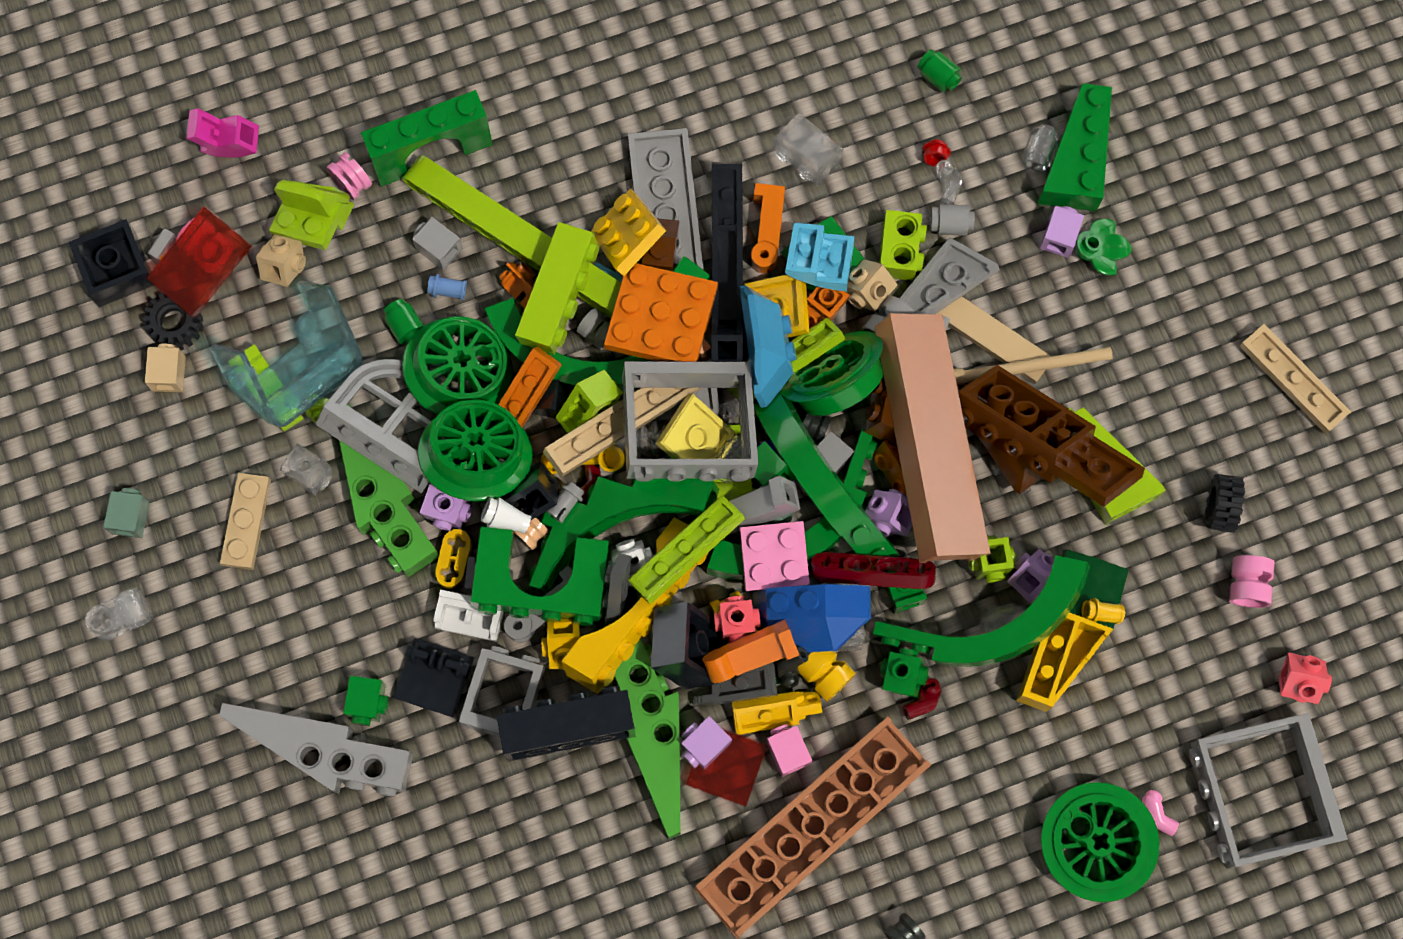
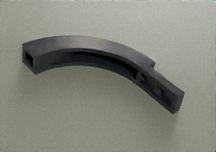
M712 162V281L718 282V289L712 307V362H743V309L739 286H743L742 162Z

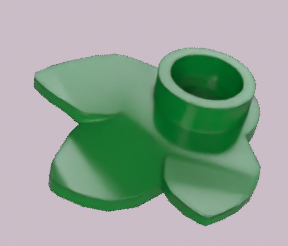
M1099 219L1090 225L1088 231L1078 235L1074 249L1079 258L1086 261L1090 260L1098 273L1115 276L1117 273L1115 261L1126 258L1132 252V247L1125 237L1115 234V221Z

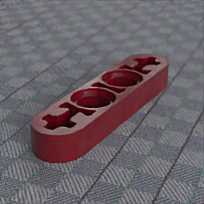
M822 552L812 558V576L821 582L927 589L935 584L936 566L931 561L920 563L919 559ZM853 568H861V569H864V570H862V571H855V570H851V569H853ZM891 570L895 571V573H885L882 571Z

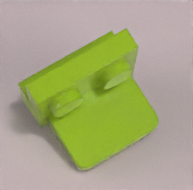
M281 180L277 182L274 191L281 199L282 204L269 232L272 236L276 234L301 241L303 245L326 251L336 229L343 230L354 204L349 202L350 196L335 187Z

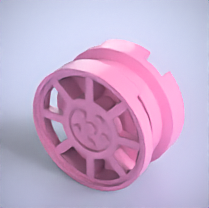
M344 152L339 156V161L337 163H330L326 170L338 187L347 193L351 200H355L360 196L359 192L362 189L367 190L372 186V182L361 166L354 159L349 161L350 155Z

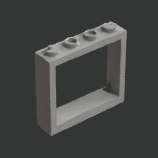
M624 362L622 389L627 479H636L641 482L653 479H668L669 481L678 482L686 478H699L702 481L708 482L718 478H731L734 481H745L749 478H754L758 467L750 362ZM634 388H738L743 459H637Z
M1309 713L1198 739L1190 743L1192 747L1189 750L1190 760L1193 767L1198 768L1201 778L1198 781L1199 791L1202 798L1207 799L1210 812L1207 814L1208 822L1211 829L1217 832L1220 843L1217 844V852L1221 862L1226 863L1227 869L1348 840ZM1290 729L1323 836L1239 856L1208 749Z

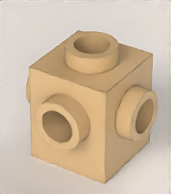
M276 234L272 236L266 245L262 246L256 256L260 279L288 287L298 273L303 271L306 264L302 242Z
M864 259L849 275L847 293L850 297L848 301L858 309L865 308L876 311L898 284L883 264Z

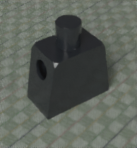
M537 462L530 467L526 478L517 488L499 498L521 512L530 515L532 520L557 505L560 484L542 462Z

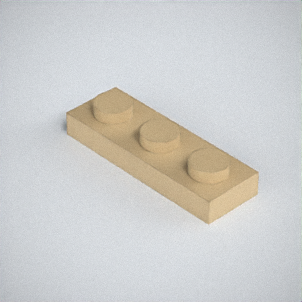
M238 473L220 560L222 566L254 570L271 483L269 477Z

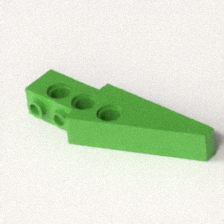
M340 441L358 529L364 535L374 528L370 535L379 548L383 546L388 548L392 555L387 559L397 574L403 570L408 578L439 557L434 546L406 508L407 505L415 500L412 493L403 481ZM371 485L375 487L371 496H360V491L364 486ZM381 511H392V516L388 521H377V516ZM400 535H408L410 537L408 544L404 547L394 546L395 539Z
M640 639L635 645L632 656L627 661H623L617 668L614 678L621 691H628L636 737L628 738L627 742L668 839L681 835L679 694L676 692L665 696L664 693L669 691L665 678L661 674L656 675L655 670L651 668L650 653L652 648L650 644L644 646ZM633 670H645L648 674L647 679L643 683H634L630 679V674ZM655 698L659 701L660 708L654 713H648L642 708L644 700ZM667 727L672 731L673 737L668 742L662 743L656 740L654 734L658 728Z

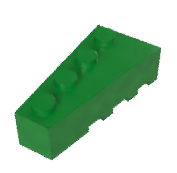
M1082 83L1037 205L1067 206L1073 209L1097 211L1104 198L1112 87Z

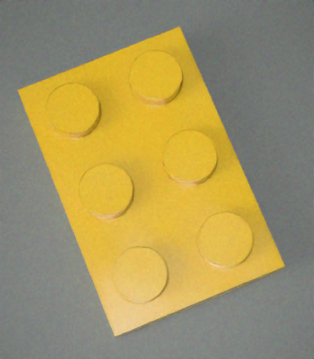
M630 188L625 194L616 199L614 206L605 216L600 217L595 222L590 232L594 233L597 244L614 268L625 276L666 230L640 196Z

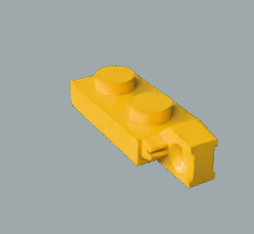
M796 691L777 694V696L732 702L736 734L741 735L775 729L785 724H788V726L800 725L799 720L805 719L807 715L822 713L820 696L817 692L803 693Z

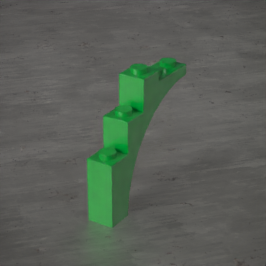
M598 476L596 483L592 484L589 488L587 505L577 502L563 523L555 520L547 512L542 513L543 520L541 523L551 532L543 539L541 545L542 554L539 562L534 564L531 569L529 586L544 595L554 588L560 576L559 572L566 568L575 556L577 537L593 539L617 524L636 517L657 513H686L699 516L715 502L720 489L714 481L707 482L699 478H686L678 482L669 481L668 479H653L641 482L632 479L634 485L630 487Z

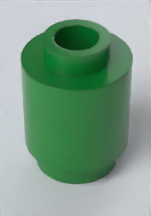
M930 49L917 65V68L921 71V76L941 92H945L948 89L950 91L954 90L962 79L960 76L961 68L940 51L935 52L933 49Z
M398 299L390 303L383 311L385 322L400 345L408 344L411 337L424 326L412 305L406 303L404 299Z

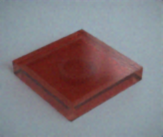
M724 730L732 738L731 744L705 770L699 765L696 768L691 767L685 786L746 807L767 745Z

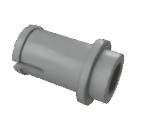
M570 481L567 485L563 484L561 486L563 490L558 495L557 505L546 511L560 523L564 522V519L575 504L583 500L581 496L584 494V491Z

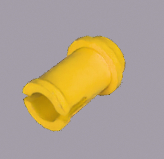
M1091 598L1083 603L1081 613L1083 618L1094 622L1102 621L1119 625L1124 620L1125 608L1122 604L1099 602L1096 598Z

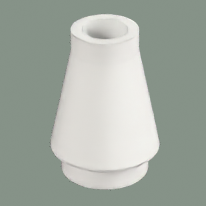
M499 497L487 500L481 516V522L487 523V527L513 530L523 534L526 533L531 521L530 515L521 512Z

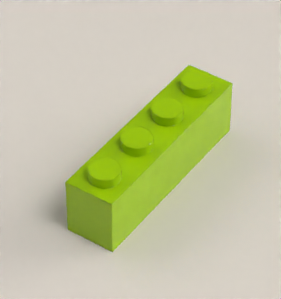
M558 222L515 334L520 344L531 348L538 346L543 351L555 355L558 347L563 346L567 336V330L565 329L569 318L573 319L577 310L578 301L575 300L578 292L585 289L589 274L586 271L589 263L596 260L599 252V245L593 232Z

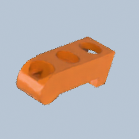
M755 183L753 203L762 204L758 244L753 247L751 252V266L756 272L761 274L771 272L777 263L785 186Z
M785 619L709 652L703 657V663L712 683H721L735 675H741L786 657L789 660L800 655Z

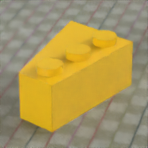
M1069 613L1064 621L1047 638L1034 647L1016 701L1044 712L1050 710L1113 629Z

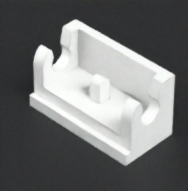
M440 590L434 615L435 629L497 642L504 611H497L496 615L480 614L477 612L478 608L472 607L471 596Z

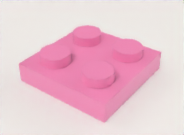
M803 521L739 527L745 591L810 585Z

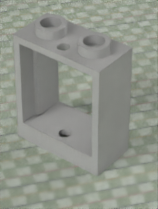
M491 646L490 650L482 648L459 719L461 726L500 737L497 719L473 713L489 661L532 673L523 703V710L534 708L544 677L545 669L543 665H539L540 660L528 655H522L521 659L509 656L510 651L496 646Z

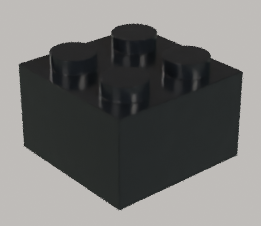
M127 219L69 242L89 296L98 307L156 285L138 236Z
M688 601L654 608V621L651 626L653 633L652 651L650 653L651 668L685 690L718 684L710 681L703 663V657L709 652L718 649L720 645V632H715L714 620Z

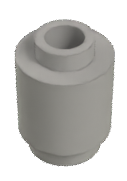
M939 204V207L931 208L930 230L937 231L938 235L967 236L968 230L974 229L975 213L974 211H969V205Z

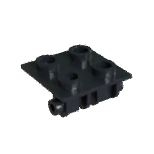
M414 638L412 645L409 644L405 653L407 659L393 698L453 718L474 657Z

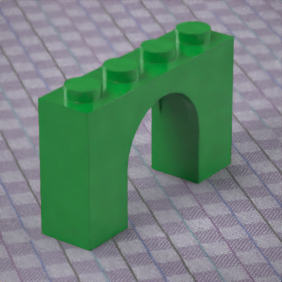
M476 90L361 132L381 187L401 180L407 172L405 162L408 156L416 149L430 142L447 138L458 139L465 156L493 145L487 115Z
M481 527L471 596L472 607L478 608V613L496 615L497 611L510 612L509 616L521 619L529 618V614L541 615V619L548 622H560L561 618L574 619V624L592 626L593 621L600 622L609 541L577 537L573 571L568 583L555 594L537 597L521 591L511 579L510 565L514 542L513 530Z

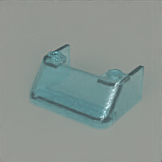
M302 280L297 283L308 307V310L298 318L295 325V332L300 344L259 375H257L254 367L251 366L244 351L216 344L209 347L229 388L268 424L278 427L287 426L344 382L361 365V351L332 286Z

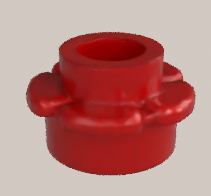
M931 140L922 147L923 160L930 166H943L951 155V149L942 140Z

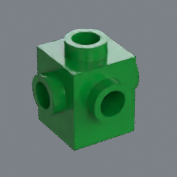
M900 648L899 653L890 652L889 659L884 658L881 667V677L885 678L882 690L918 698L920 685H926L929 667L924 666L925 660L918 657V651ZM908 667V673L902 677V670Z

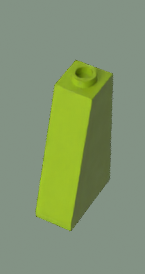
M1084 407L1076 411L1069 408V410L1096 426L1095 437L1143 466ZM1145 468L1143 477L1105 507L1092 499L1091 501L1106 525L1158 499L1166 490Z

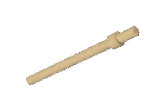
M1111 347L1001 364L999 366L1016 375L1111 360L1113 357ZM995 366L963 370V368L954 369L957 387L966 386V382L974 381Z

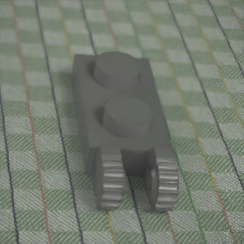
M769 663L738 676L735 675L727 681L712 685V694L693 697V705H720L777 696L774 663Z

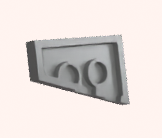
M949 237L899 299L908 304L916 314H936L1000 271L999 265Z

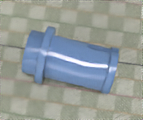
M436 274V276L429 277L427 293L433 294V298H437V295L464 300L467 281L440 277V274Z

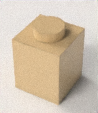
M163 343L159 344L158 347H148L145 384L152 392H183L186 357L177 346Z

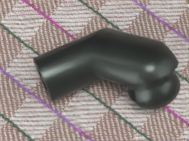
M803 647L797 648L800 656L789 660L785 657L777 662L778 677L782 679V685L785 688H793L799 683V678L797 677L799 674L798 666L807 662L809 658L807 651Z

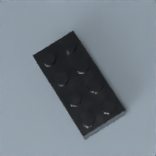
M619 686L602 689L600 690L601 695L588 697V693H578L568 696L569 701L556 703L555 699H548L536 702V708L523 710L521 705L504 708L503 714L496 715L504 757L508 762L636 737L628 691H621Z

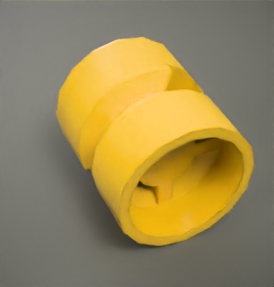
M835 651L813 652L808 655L807 662L798 666L799 674L808 683L815 682V691L826 702L831 700L856 675V672L845 661L838 662L836 660L837 653Z

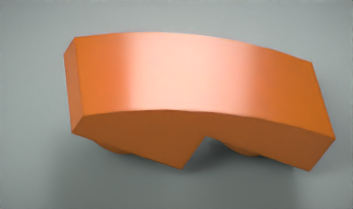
M817 286L807 298L809 329L826 318L832 321L850 295L845 291Z

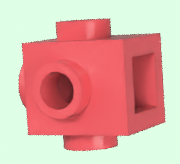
M743 596L725 598V603H719V612L714 613L715 632L721 631L722 641H730V643L755 633V628L760 627L759 609H753L752 600H744ZM742 614L744 618L741 622H734L731 615Z
M1288 652L1278 676L1280 694L1298 702H1310L1319 705L1323 693L1329 692L1332 677L1327 671L1326 661L1311 655L1302 656Z

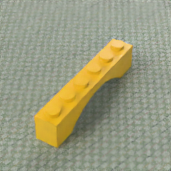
M674 517L656 540L657 553L684 530L688 524ZM708 553L651 605L641 596L639 601L617 621L596 632L581 636L561 661L566 675L596 694L604 686H608L614 679L620 664L632 656L637 642L651 631L652 622L654 621V608L671 604L674 594L679 588L682 589L686 586L691 572L697 565H701L705 561Z

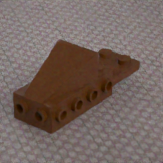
M996 365L958 391L965 428L980 438L1014 491L1018 494L1024 492L1041 478L1049 483L1060 478L1105 507L1143 477L1145 470L1143 466L1094 436L1095 425L999 365Z

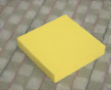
M687 394L655 444L672 459H719L736 432L694 394Z

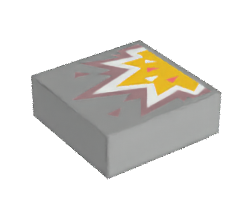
M167 229L162 230L148 251L154 263L164 269L178 249L175 234Z

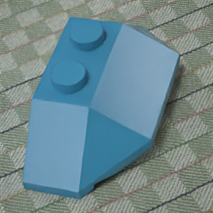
M743 285L739 286L753 391L760 407L764 408L771 403L794 373L792 361L797 360L793 342H789L788 334L793 333L789 315H783L779 304Z

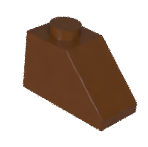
M657 218L666 232L643 255L642 265L673 272L680 221Z

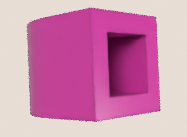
M197 108L189 111L186 139L201 145L200 152L211 156L244 157L256 154L259 125L239 115L219 119Z

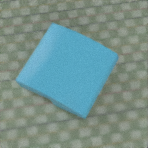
M794 223L785 274L814 286L847 292L854 249V236L824 233V225Z

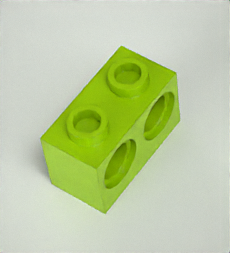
M886 210L883 221L879 263L884 265L893 279L914 281L916 272L922 271L924 253H919V244L925 243L927 225H922V214ZM907 228L912 234L903 236L897 229ZM904 256L908 259L909 263L899 264L895 261L894 257Z
M603 370L576 384L557 414L556 419L566 432L569 433L618 403L623 392L617 383Z

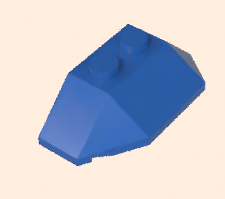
M821 584L765 588L752 593V608H758L760 615V627L757 630H762L786 619L797 648L803 647L807 653L838 651L862 625H865L871 619L870 586Z

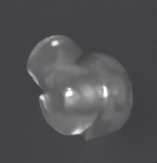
M941 160L936 165L938 177L945 187L940 201L943 204L954 205L962 185V177L953 163H950L948 160Z

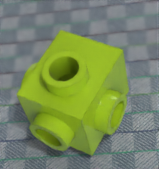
M990 535L987 538L991 554L984 555L974 561H968L970 571H975L976 580L986 579L987 583L1004 580L1016 563L1013 547H1010L1009 538H997L996 535ZM987 558L992 559L994 564L988 565Z

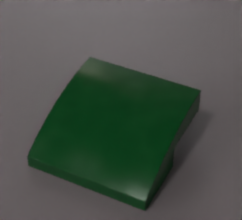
M1063 550L1062 557L1086 561L1090 566L1084 588L1070 613L1082 617V605L1091 598H1096L1099 602L1120 604L1128 569L1088 555ZM1102 621L1096 622L1114 629L1115 623Z

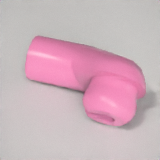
M1147 791L1142 798L1143 804L1151 813L1157 829L1172 837L1178 829L1179 822L1164 815L1163 798L1158 791Z

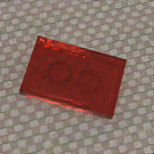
M204 206L147 279L190 316L196 318L253 245L209 208Z

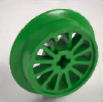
M469 317L442 318L424 325L411 337L403 354V376L409 391L424 408L436 415H439L448 406L464 400H485L499 404L513 380L511 357L502 340L489 326ZM450 335L458 337V346L455 344ZM464 337L472 339L468 346L464 345ZM443 339V341L445 342L446 346L442 345L441 343L437 342L436 340ZM430 348L440 355H430L425 352ZM476 356L485 357L489 362L488 365H479L480 362L476 359ZM426 364H438L443 366L438 367L432 371H428ZM445 373L447 379L443 385H439L434 378ZM476 377L487 382L489 385L482 388ZM465 380L469 382L474 391L473 393H465ZM451 381L458 382V393L447 389Z
M869 331L843 334L845 337L844 341L792 374L780 390L782 395L790 401L799 402L806 413L815 416L834 414L855 405L867 397L878 386L883 377L882 364L879 359L883 350V342L880 337Z
M464 400L448 406L427 425L418 443L419 465L428 481L443 493L466 501H486L489 498L496 499L508 494L526 478L532 463V447L525 430L508 410L498 404L485 400ZM476 423H482L480 427L476 426ZM503 446H511V450L504 448ZM441 451L449 452L446 455H443ZM495 456H496V457H499V458H502V459H504V460H506V461H504L503 463H500V462L495 458ZM457 460L466 461V462H461L460 465H456V464L454 463V462L457 461ZM487 462L492 469L483 470L482 465Z
M1109 783L1082 784L1061 795L1049 809L1043 823L1041 835L1043 856L1053 877L1070 893L1093 902L1118 901L1138 891L1149 880L1159 856V834L1155 821L1147 807L1128 790ZM1095 805L1107 808L1100 827L1097 824ZM1087 806L1089 815L1080 812L1079 808ZM1114 810L1123 817V820L1109 830L1107 825ZM1073 819H1082L1086 823V830L1083 836H1077L1073 833L1071 829ZM1128 824L1133 837L1115 839L1113 834ZM1062 832L1074 843L1063 844L1061 842ZM1101 836L1103 838L1101 844L1104 848L1095 850L1093 848L1095 841L1092 837ZM1133 842V856L1116 849L1115 844ZM1064 849H1082L1078 855L1067 862L1063 854ZM1111 853L1130 862V865L1124 872L1111 857ZM1086 855V863L1081 875H1079L1072 869V865ZM1103 858L1117 875L1116 879L1106 880ZM1094 859L1096 860L1099 882L1091 881L1087 877Z

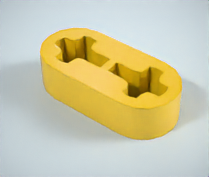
M453 529L445 534L436 566L435 576L437 581L443 588L448 590H454L463 584L467 572L468 557H470L472 542L469 535L461 529ZM457 537H461L462 542L466 545L465 547H459L457 557L453 556V547L449 543L450 541L455 542ZM451 562H454V570L459 575L458 577H452L451 582H447L446 577L442 573L443 571L448 572Z

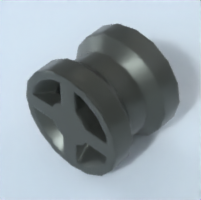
M806 413L802 423L815 444H819L825 436L832 417L829 415L815 416Z
M905 912L899 916V921L894 926L889 925L885 929V932L891 939L926 938L920 927Z

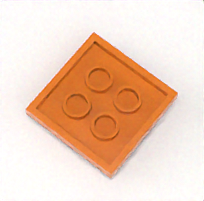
M636 263L623 276L604 342V349L657 362H698L718 289V282Z

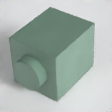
M122 488V492L111 491L103 528L112 535L143 538L150 502L141 495L140 491L135 489Z

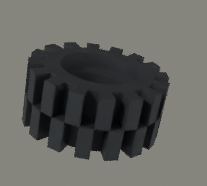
M168 291L169 296L160 293L158 294L160 299L156 301L152 298L149 301L152 307L146 306L144 310L147 316H143V322L146 324L144 326L145 330L158 345L163 343L173 344L180 350H184V344H187L189 347L192 346L191 340L193 338L198 340L200 338L198 331H203L204 326L201 321L204 320L200 313L201 311L189 296L186 297L184 293L179 292L176 295L174 291ZM172 311L183 313L185 322L180 329L167 331L163 328L162 321L166 314Z
M1215 474L1213 476L1211 487L1208 490L1209 496L1206 500L1207 507L1205 513L1207 514L1205 522L1207 529L1234 533L1238 529V524L1241 521L1240 515L1243 513L1242 505L1245 501V498H1243L1245 482L1242 477Z

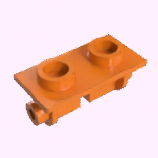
M508 262L506 265L511 271L506 270L500 275L501 285L515 299H518L525 293L527 296L520 302L525 309L536 282L533 279L534 273L523 263L519 265Z
M885 440L874 451L873 457L876 465L883 471L892 489L902 492L907 498L898 447L889 444Z

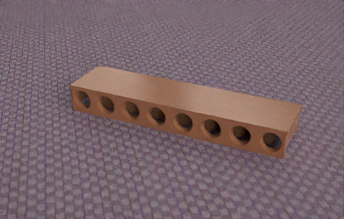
M890 313L887 318L874 327L876 336L880 337L883 342L880 358L919 562L961 559L974 561L991 553L943 314Z
M887 716L697 884L694 890L734 937L738 939L927 770L931 764L921 756Z

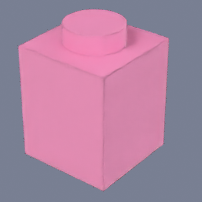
M785 724L770 731L771 737L767 738L766 744L781 777L811 765V756L797 726L789 729L788 724Z

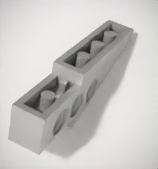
M222 703L220 717L337 794L340 793L342 781L346 782L345 788L364 791L365 786L376 787L377 794L395 797L396 792L405 793L413 759V754L410 751L352 741L353 730L348 726ZM310 750H318V762L312 766H307L304 762L306 753ZM341 756H350V767L343 772L337 771V760ZM375 761L381 762L383 765L382 773L375 778L369 777L367 774L368 766Z

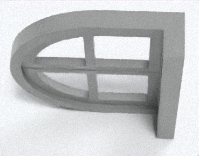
M383 359L366 363L354 370L323 407L315 425L422 494L429 481L420 468L417 450L392 435V433L406 415L425 428L431 421L412 409L417 400L411 392L401 402L371 382L372 380L385 377L404 379L402 360ZM438 377L434 378L439 385L444 384ZM362 387L396 408L382 428L348 406V403ZM441 451V452H442L443 455H446L449 451Z

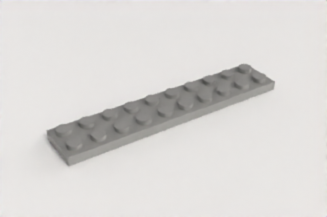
M688 129L628 134L634 192L640 196L656 218L680 221L674 270L683 256L689 258L703 269ZM708 322L704 339L711 346V357L705 362H712V340L710 323ZM702 388L694 395L720 418L717 388ZM682 402L658 416V424L669 423Z

